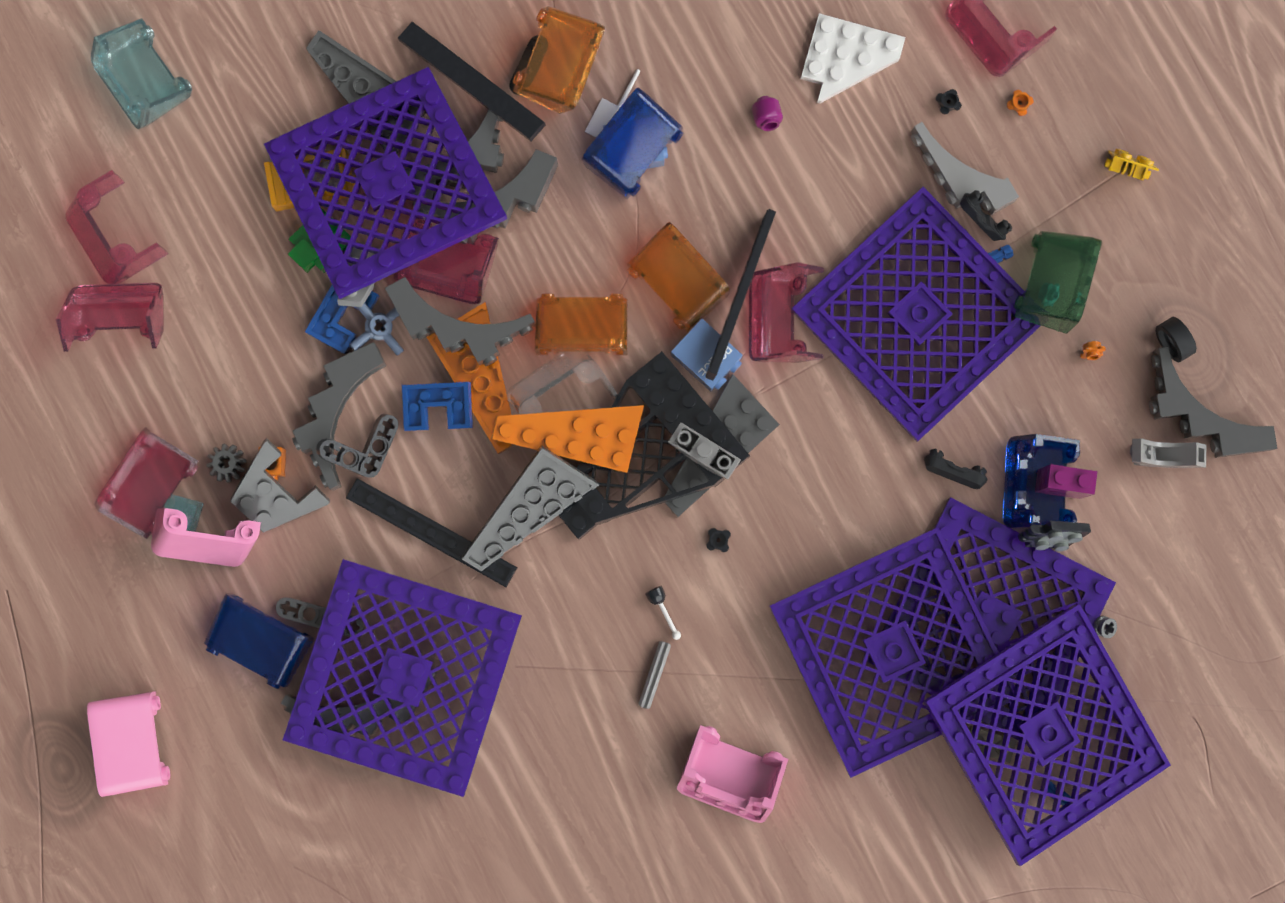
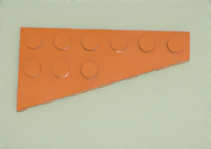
M486 302L457 319L474 324H491ZM435 332L428 336L427 339L454 382H471L472 412L497 453L500 454L512 447L513 444L491 439L496 417L512 415L499 357L497 356V361L488 366L484 364L480 366L467 342L463 344L464 347L454 353L449 351L446 353Z
M644 405L497 416L491 439L537 451L542 445L557 456L627 473Z

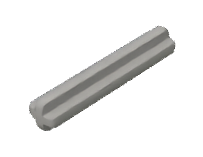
M660 641L638 703L640 707L646 709L651 707L671 648L669 643Z

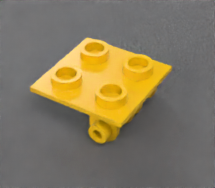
M1117 148L1115 152L1108 150L1112 157L1111 159L1107 158L1104 165L1109 171L1120 173L1121 170V174L1124 175L1128 164L1131 163L1127 176L1130 177L1132 175V177L1142 181L1150 178L1151 171L1148 169L1159 171L1154 165V161H1151L1150 158L1141 155L1133 158L1129 152Z

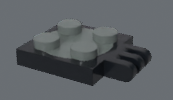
M1049 521L1045 525L1033 524L1018 534V539L1021 542H1025V547H1035L1036 550L1049 548L1055 549V551H1065L1069 549L1070 545L1082 541L1083 537L1091 533V529L1088 523Z

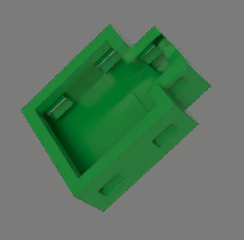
M329 224L333 234L335 235L338 227ZM302 225L288 239L295 246L288 255L306 273L316 266L324 274L326 271ZM343 229L340 238L350 240L351 236ZM338 243L344 254L347 246Z

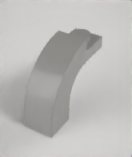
M1141 438L1132 439L1130 456L1134 465L1163 468H1206L1205 444L1198 442L1163 443Z

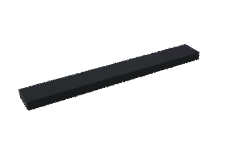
M413 21L398 37L399 41L530 142L546 126L543 120Z
M768 209L762 219L705 375L706 379L714 381L718 374L775 217L776 211Z
M358 478L346 496V499L506 588L518 567L502 558H499L482 571L476 569L462 560V555L471 544V541Z

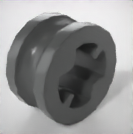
M1099 616L1095 620L1093 628L1098 636L1108 639L1115 635L1117 623L1112 618Z

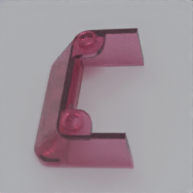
M953 0L945 13L950 25L986 69L996 77L1006 75L1049 42L1057 30L1053 26L1038 39L1028 30H1019L1011 36L984 4L983 1L985 0Z
M113 170L78 191L66 212V220L102 280L109 285H118L168 255V252L157 242L138 254L133 247L125 243L111 248L89 211L99 205L102 196L125 183Z
M796 262L754 272L749 285V356L753 361L799 363L823 359V354L807 352L804 341L794 340V313L791 311L794 307V296L801 295L807 287V275L824 272L823 267Z
M158 283L81 285L74 287L69 292L56 318L63 351L68 352L74 340L87 341L91 339L96 330L140 329L141 335L150 339L152 349H157L164 331V294L162 285Z

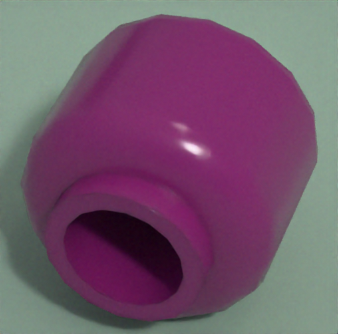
M762 96L752 105L751 112L756 127L764 131H772L779 127L783 120V114L777 99Z

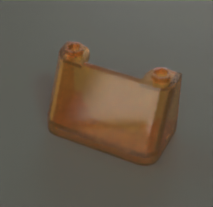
M547 6L542 8L537 15L536 21H538V27L541 30L527 68L518 71L514 77L513 84L515 86L513 92L561 114L573 110L577 106L603 38L605 27L597 22Z
M671 222L663 226L627 263L629 267L627 271L634 279L638 277L641 280L644 279L673 311L675 317L673 322L681 330L685 328L687 332L725 300L730 292L729 286Z
M541 294V298L536 299V355H548V352H552V349L554 353L605 352V354H609V349H611V352H616V355H628V299L623 298V294H610L609 297H555L554 294Z

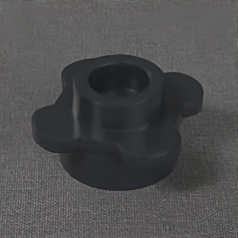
M950 89L943 94L939 93L936 96V101L939 102L941 107L940 112L944 115L952 110L958 111L962 106L961 102H959L957 91L954 89Z
M711 528L708 531L710 537L709 542L706 544L707 548L710 551L717 549L721 550V552H727L729 550L728 539L731 537V533L728 530L718 531L716 528Z

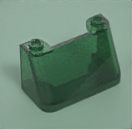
M1040 231L1039 234H1035L1031 247H1034L1033 252L1036 255L1026 291L1022 296L1018 295L1015 300L1014 308L1017 309L1015 317L1065 334L1079 323L1085 309L1102 240L1089 236Z

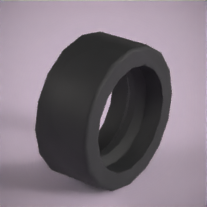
M1171 317L1156 326L1157 339L1162 347H1169L1171 359L1179 363L1196 353L1195 340L1189 329L1180 319Z

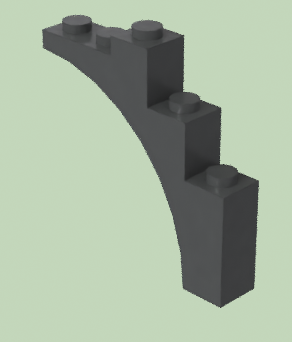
M488 109L482 124L468 143L482 170L497 173L498 166L502 167L504 153H501L500 145L494 143L498 144L500 130L497 129L499 121L503 122V120ZM438 161L435 169L445 171L448 163ZM453 165L452 170H451L450 173H451V174L458 175V173H457V171H456V169H455V167H454V165ZM404 168L409 177L412 168ZM417 170L414 179L424 181L427 173ZM432 175L430 183L439 186L442 177ZM448 179L446 185L456 187L457 182ZM413 185L416 191L413 194L418 196L422 187ZM427 189L424 198L434 200L437 192Z
M536 149L528 164L516 178L503 188L495 191L507 215V220L492 226L493 228L502 227L505 229L516 205H518L517 207L527 213H530V211L538 212L557 170V157ZM457 202L454 207L465 209L467 202ZM421 204L418 212L428 215L431 206ZM437 208L434 217L444 219L446 210ZM452 212L450 218H452V217H454V216H456V215H459V214H456V213H453V212ZM479 233L459 243L467 244L468 242L474 245Z
M406 277L385 287L413 340L416 338L421 340L431 334L430 331L434 329L446 353L449 351L451 353L459 351L464 347L463 344L467 342L480 366L482 364L488 366L497 361L496 357L500 355L496 348L497 346H507L513 342L512 338L519 334L525 336L533 331L532 327L536 326L531 314L498 324H474L459 321L442 314L428 305L414 291Z
M374 342L324 365L326 370L323 373L324 378L329 386H333L308 398L310 402L308 409L312 417H317V419L293 430L295 437L292 438L296 449H301L306 454L311 451L313 452V454H310V457L315 467L319 466L322 475H320V479L324 487H329L333 491L342 487L334 463L319 457L316 452V446L322 439H335L339 417L349 398L367 378L386 367L378 346ZM330 445L323 447L326 454H334V449H331Z
M1162 347L1153 351L1151 364L1156 371L1155 388L1159 391V394L1152 396L1151 401H1149V410L1153 414L1154 420L1181 416L1180 431L1184 434L1185 439L1212 435L1210 447L1211 451L1215 453V458L1278 449L1274 426L1238 424L1208 410L1190 394L1181 382L1173 366L1169 347Z
M437 672L432 673L434 678L437 675ZM429 677L423 693L427 692L432 683ZM291 694L285 695L281 704L286 706L284 710L290 714L297 698ZM388 698L393 709L404 704L403 702ZM384 699L373 704L378 717L389 711ZM365 702L359 705H354L355 709H358L366 705L367 703ZM411 705L413 711L415 712L417 707ZM349 706L336 707L341 717L352 712ZM406 706L395 712L400 723L411 718ZM369 707L358 712L363 724L374 719ZM331 708L320 713L326 725L337 720ZM354 715L343 720L348 732L352 725L356 726L354 729L359 727ZM316 717L314 724L321 726ZM376 722L365 727L368 734L373 735L378 728ZM339 723L328 728L343 733Z

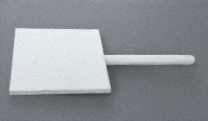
M639 69L635 71L618 106L604 98L601 99L585 130L586 133L605 142L603 125L635 119L636 115L623 109L622 106L640 73Z

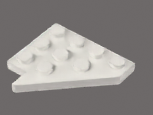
M819 13L801 79L822 85L817 103L821 104L898 62L906 37Z

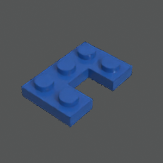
M331 285L305 333L346 355L350 349L349 344L355 340L357 335L338 324L348 306L338 305V296L333 285ZM371 291L365 301V304L371 311L380 297L373 291Z
M471 382L402 385L404 431L429 430L428 407L447 406L448 429L473 428Z

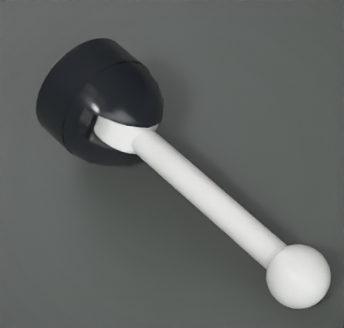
M662 585L650 590L645 594L650 603L659 605L673 632L672 638L675 640L680 639L681 633L676 630L663 604L666 595Z

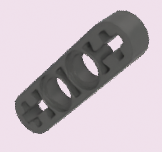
M287 597L280 599L276 604V612L280 617L320 628L326 611V607ZM289 601L291 607L299 608V604H301L298 618H295L297 613L293 611H288L287 615L284 614L285 610L282 609V605L287 604ZM309 607L313 608L316 612L315 618L311 621H307L303 616L304 610ZM361 618L356 620L360 629L355 630V634L365 630V624ZM346 627L344 635L352 637Z

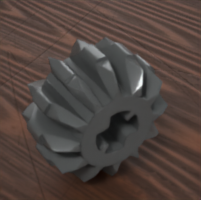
M225 443L222 444L221 450L218 447H214L215 456L212 454L207 456L213 460L206 464V467L213 468L209 474L211 476L217 475V481L222 482L225 478L227 483H231L232 476L237 480L240 479V475L237 472L246 471L245 468L240 467L241 464L247 463L246 459L241 458L244 452L242 450L236 451L237 446L231 445L228 448V445ZM225 459L230 460V461L228 462V464H229V467H228V468H227V467H224V465H225L224 460H225Z

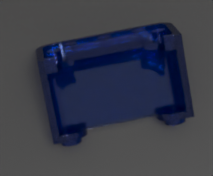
M638 87L631 93L585 151L582 157L583 163L587 169L626 199L631 195L634 197L641 188L639 183L642 175L667 144L672 142L676 144L684 134L682 132L683 126Z
M1042 434L1013 436L1008 440L1006 446L1003 522L1006 527L1027 529L1033 524L1045 525L1049 521L1077 523L1075 512L1065 509L1064 496L1035 492L1038 469L1050 464L1067 467V464L1074 463L1080 456V440Z
M226 593L204 641V644L207 646L205 650L216 656L220 653L268 679V685L279 689L280 686L288 687L314 637L282 623L251 606L252 604L248 602H243V598L235 594Z

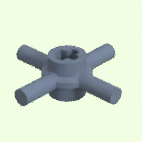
M365 302L362 307H357L366 318L364 326L365 332L349 344L353 351L358 350L371 338L374 340H384L397 356L404 351L391 335L392 321L399 316L396 308H393L385 315L383 313H373ZM381 322L383 325L381 330L376 331L374 329L376 323Z

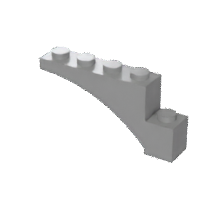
M923 122L914 126L911 131V139L914 145L922 150L924 162L927 166L932 167L935 172L934 178L936 182L944 187L946 199L951 205L954 204L956 209L961 207L960 201L964 194H970L974 190H978L983 195L984 202L981 205L991 215L1011 205L1019 198L1008 177L1004 180L995 178L965 165L947 152L934 139Z

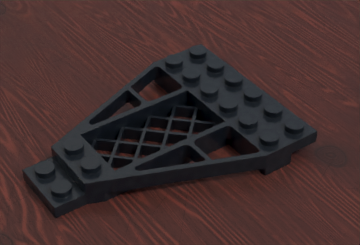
M662 351L626 380L611 407H619L628 389L632 388L650 409V413L640 421L637 432L638 434L645 428V438H636L635 440L637 442H644L643 454L632 453L631 456L642 458L641 470L628 468L627 473L623 472V485L611 484L612 472L621 471L585 462H580L577 467L586 475L592 472L591 478L594 480L596 470L608 471L607 483H599L600 487H607L605 499L596 488L594 490L591 489L579 501L573 502L559 514V517L578 540L597 525L716 487L725 480V478L710 472L694 462L709 481L676 492L665 479V475L685 460L687 456L682 452L679 454L678 449H676L675 457L662 456L663 445L670 444L668 443L669 440H664L665 428L673 435L680 423L685 424L741 459L737 467L750 457L748 452ZM657 418L662 424L652 422ZM649 427L662 428L661 440L648 439ZM647 443H660L659 456L646 455ZM646 458L658 459L657 472L645 471ZM662 460H670L669 463L661 468ZM628 473L641 474L639 486L627 485ZM644 474L653 475L643 483ZM659 480H662L672 492L670 495L629 508L627 507ZM610 487L623 489L621 501L609 500ZM626 489H633L634 491L626 497ZM609 504L617 505L614 508H612Z

